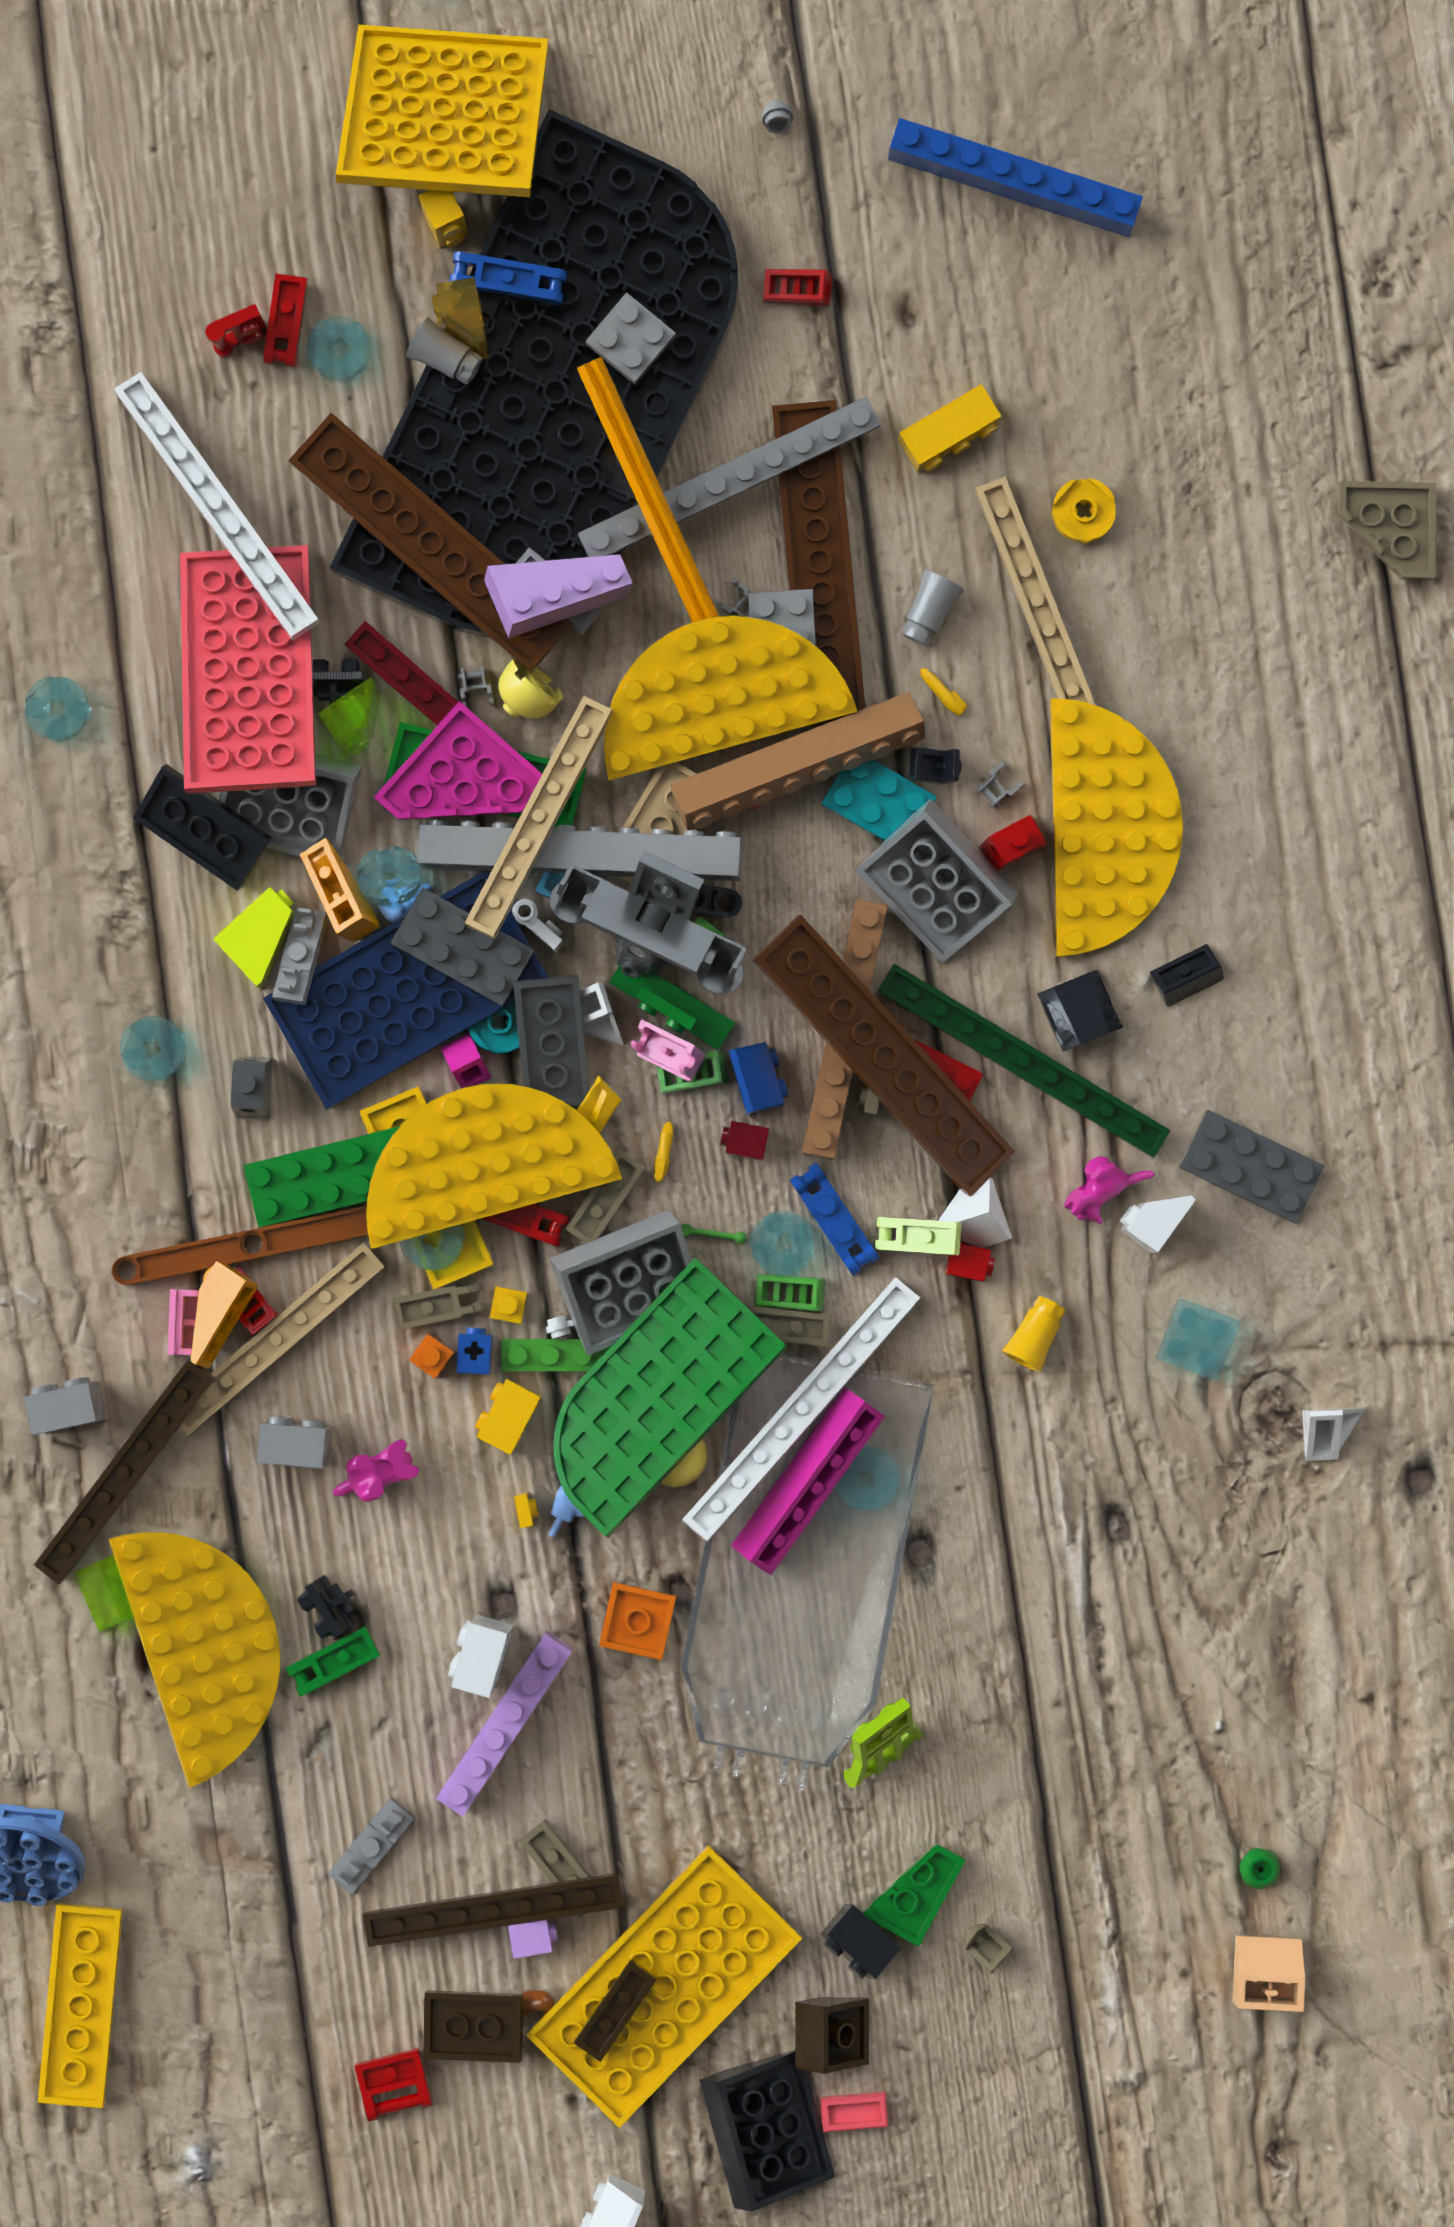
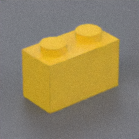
M428 190L418 195L423 215L439 247L442 248L446 245L447 247H453L460 244L465 239L464 236L468 235L464 215L453 192Z
M506 1379L504 1384L498 1382L489 1398L494 1401L489 1413L483 1410L474 1428L479 1430L476 1437L509 1455L513 1454L542 1396L510 1379Z

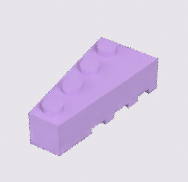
M620 554L493 565L487 567L484 579L508 638L628 598L633 584Z

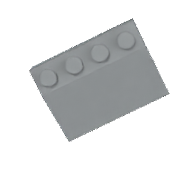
M315 754L316 786L223 791L220 793L219 801L270 835L272 838L266 848L300 857L302 852L322 839L327 838L338 855L341 856L357 796L362 766Z
M932 799L912 814L855 869L860 877L942 964L1013 905L1018 893Z
M668 1210L549 1258L559 1289L588 1356L612 1346L692 1261L681 1225Z

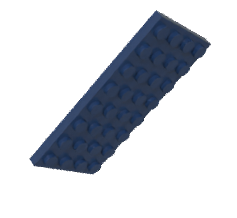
M485 870L439 897L470 913L489 877V873ZM510 911L500 931L531 948ZM404 916L400 921L392 923L317 966L312 978L306 1005L275 1001L272 997L273 992L263 997V1000L326 1110H329L463 1033L468 1028L484 1021L492 1014L494 1015L499 1010L515 1003L514 990L504 1007H501L393 946L390 942L403 922ZM535 953L519 981L549 978Z

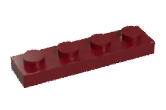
M364 621L344 644L347 649L434 725L438 726L458 703L455 698L368 622Z

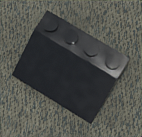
M795 2050L729 2068L700 2080L734 2208L753 2212L835 2177L807 2071L795 2068Z

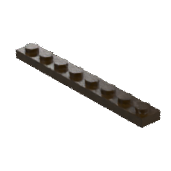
M191 1358L185 1362L34 1563L35 1567L58 1585L63 1583L216 1378L203 1367L192 1363Z
M619 1872L367 1911L363 1914L368 1947L619 1909L625 1907V1899Z

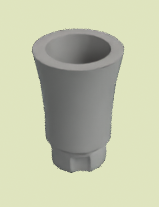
M429 317L422 322L406 352V357L424 363L450 378H456L467 385L476 375L483 360L480 355L471 351L470 347L448 334Z
M924 570L919 590L906 617L907 623L901 634L916 643L929 647L934 635L938 634L948 613L964 589L943 576Z

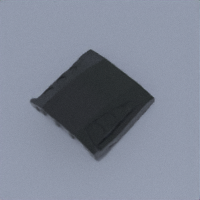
M1098 970L1086 973L1037 994L1062 1052L1123 1028Z

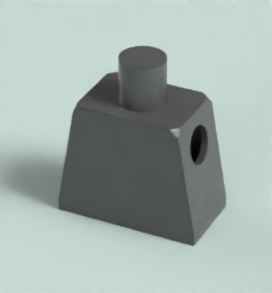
M239 1056L233 1061L231 1108L236 1117L269 1119L272 1058Z

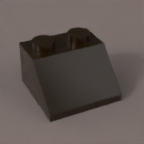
M818 1997L795 2002V2068L826 2074L869 2064V1998Z

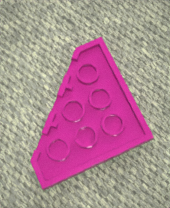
M459 701L374 796V799L398 820L522 813L542 773Z

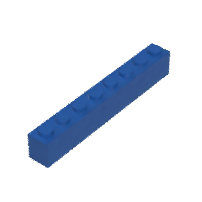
M902 118L898 120L889 147L888 160L1126 237H1130L1143 199L1141 195Z

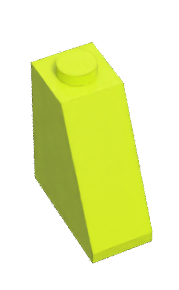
M271 887L213 938L245 975L260 989L265 986L295 913L290 908L294 902L282 889L276 893Z

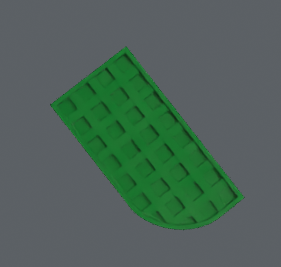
M694 1258L575 1384L566 1396L556 1421L553 1443L554 1461L562 1488L572 1504L607 1538L621 1526L788 1348L773 1331L698 1259Z

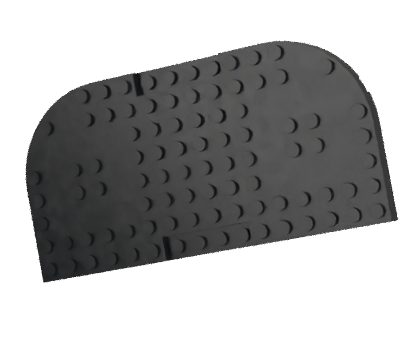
M549 109L538 131L530 197H506L479 255L567 271L566 283L562 284L561 293L564 294L562 305H551L542 301L468 288L462 289L443 330L470 347L471 351L480 355L483 358L482 363L468 385L426 365L382 456L505 564H515L529 547L545 561L588 557L578 537V533L638 505L577 370L578 367L600 358L597 353L586 345L585 341L626 292L676 333L673 341L636 385L603 359L656 478H658L697 394L700 393L723 345L733 320L738 294V264L731 233L715 203L707 197L696 182L680 170L655 157ZM476 267L472 268L469 276L475 277ZM541 279L539 288L549 289L550 281ZM352 519L329 567L332 573L448 627L464 633L488 637L365 528ZM623 549V550H621V551H619V552H617V553H615V554H613V555H619V554H620L621 557H622V555H623L625 549Z

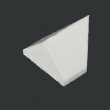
M598 982L580 990L583 1033L624 1046L603 982Z
M992 1177L988 1178L972 1196L966 1195L959 1189L938 1220L962 1223L960 1241L976 1247L984 1248L1012 1239Z
M1367 1407L1302 1410L1306 1461L1338 1459L1340 1449Z

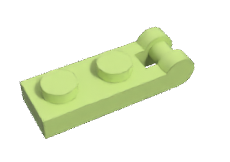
M877 1217L876 1227H879V1240H875L876 1250L959 1255L962 1223ZM892 1228H896V1241H891Z

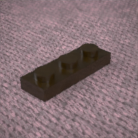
M630 1959L575 2038L574 2044L601 2062L656 1982L657 1977Z

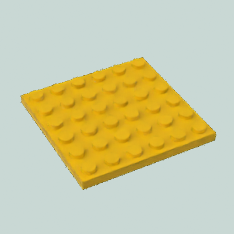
M358 24L336 169V183L530 197L548 55V38Z

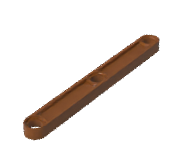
M367 1205L122 1256L113 1263L112 1275L122 1285H133L209 1269L216 1261L229 1265L368 1236ZM251 1235L259 1236L263 1242L262 1249L255 1254L248 1252L245 1248V1241ZM125 1261L132 1262L136 1267L135 1276L130 1280H125L119 1275V1267Z

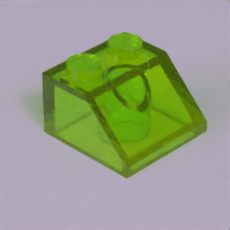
M372 677L318 713L346 755L351 752L354 755L360 753L370 745L368 740L373 738L381 692Z
M114 1555L73 1572L99 1632L133 1618Z

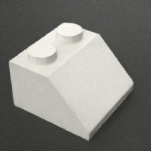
M1190 1195L1130 1206L1120 1219V1222L1124 1225L1119 1231L1148 1252L1157 1253L1196 1199Z
M609 2174L606 2183L599 2182L592 2200L597 2202L592 2213H585L580 2227H634L644 2205L645 2190Z

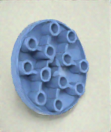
M0 1804V1902L9 1903L15 1900L29 1902L34 1906H43L47 1901L60 1899L73 1893L81 1885L86 1869V1861L80 1848L71 1839L62 1834L65 1811L44 1808L31 1809L26 1808V1806ZM15 1892L28 1893V1896L15 1895Z

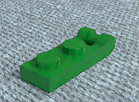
M364 1626L287 1666L285 1669L289 1677L293 1676L298 1686L295 1689L299 1697L375 1659L381 1654L367 1626ZM312 1666L317 1676L312 1680H309L304 1670Z

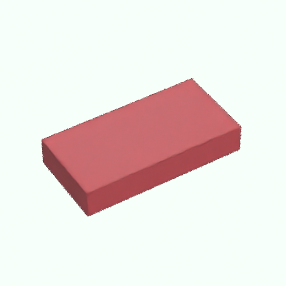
M885 2091L820 2097L823 2132L888 2127Z

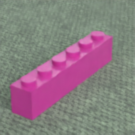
M844 1387L731 1546L748 1561L769 1575H772L882 1422L885 1415Z

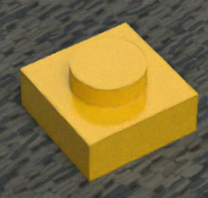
M495 1286L489 1318L522 1324L528 1292Z
M528 1492L515 1495L514 1500L520 1528L533 1526L535 1524L534 1518L539 1517L536 1499H530Z

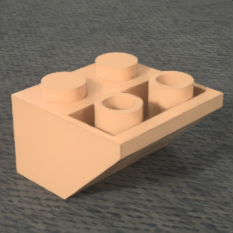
M1236 1935L1233 2002L1239 2009L1304 2012L1305 1970L1302 1940L1297 1938Z

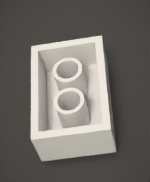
M477 1614L471 1621L467 1620L461 1628L457 1645L461 1646L462 1650L452 1659L448 1677L453 1679L451 1687L490 1698L498 1682L514 1625Z

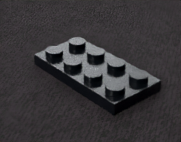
M168 764L161 767L133 816L134 820L236 891L243 887L272 838L208 792L186 794L184 790V776Z

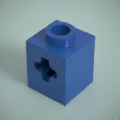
M467 1327L466 1334H459L456 1373L491 1374L493 1335H486V1328ZM474 1341L478 1342V1347L484 1350L483 1354L477 1356V1360H473L472 1354L467 1353V1347H472Z

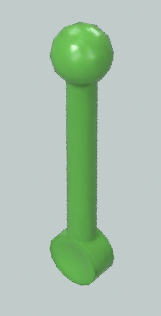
M689 1224L681 1226L685 1237L694 1234L735 1240L737 1244H743L747 1240L744 1232L732 1234L692 1228Z

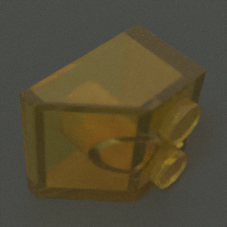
M475 278L437 283V294L432 295L437 323H443L445 331L470 347L471 351L477 353L483 359L489 358Z

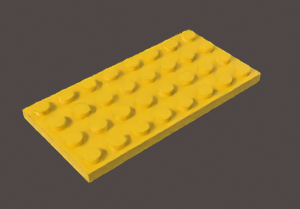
M708 1845L568 1989L555 2005L526 2033V2036L620 2128L802 1940V1936ZM631 1959L656 1976L657 1980L600 2062L574 2044V2040L627 1962Z

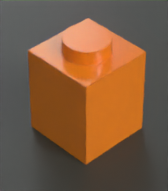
M427 1333L409 1358V1361L434 1379H437L457 1352L433 1334Z

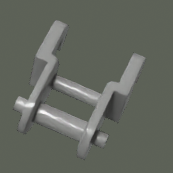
M734 578L732 584L744 593L741 600L732 608L723 605L718 599L715 604L729 616L735 614L736 616L749 617V608L744 615L738 610L746 600L749 601L748 593H750V589L740 584Z
M484 665L481 666L480 671L466 673L465 669L462 668V674L458 675L459 679H463L464 688L460 689L462 704L467 707L465 694L468 691L484 689L488 692L490 706H494L491 684L487 685L485 676L489 675V671L484 670ZM482 677L483 684L467 686V679Z
M1004 761L989 773L990 779L986 783L982 784L980 782L978 784L980 788L976 792H983L992 802L990 808H993L995 805L999 807L1001 805L1000 800L1006 795L1010 798L1025 784L1021 781L1011 791L1003 788L996 780L995 774L1006 765ZM990 783H993L1002 792L998 798L987 788Z

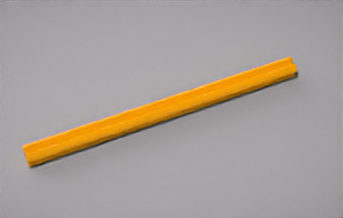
M597 358L578 367L577 370L691 621L695 622L706 618L718 617L717 610L603 358Z

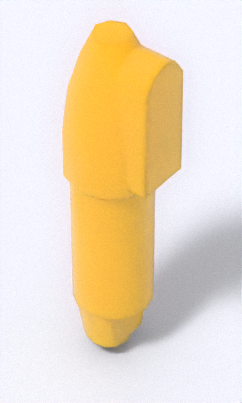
M921 668L920 676L940 699V702L954 714L962 715L964 710L967 709L966 703L955 691H949L934 673H931L927 668Z
M670 1121L663 1125L654 1163L655 1180L661 1183L667 1174L670 1164L669 1157L674 1135L673 1125Z

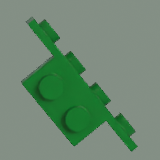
M619 966L609 981L611 985L639 1001L638 1008L653 1017L656 1013L668 1019L665 1024L680 1034L686 1030L719 1050L735 1024L732 1020L655 973L647 978L640 975L638 978H631L625 975L621 970V966Z

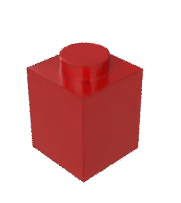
M960 1243L959 1255H948L945 1274L985 1282L986 1276H992L995 1258L990 1257L991 1250Z

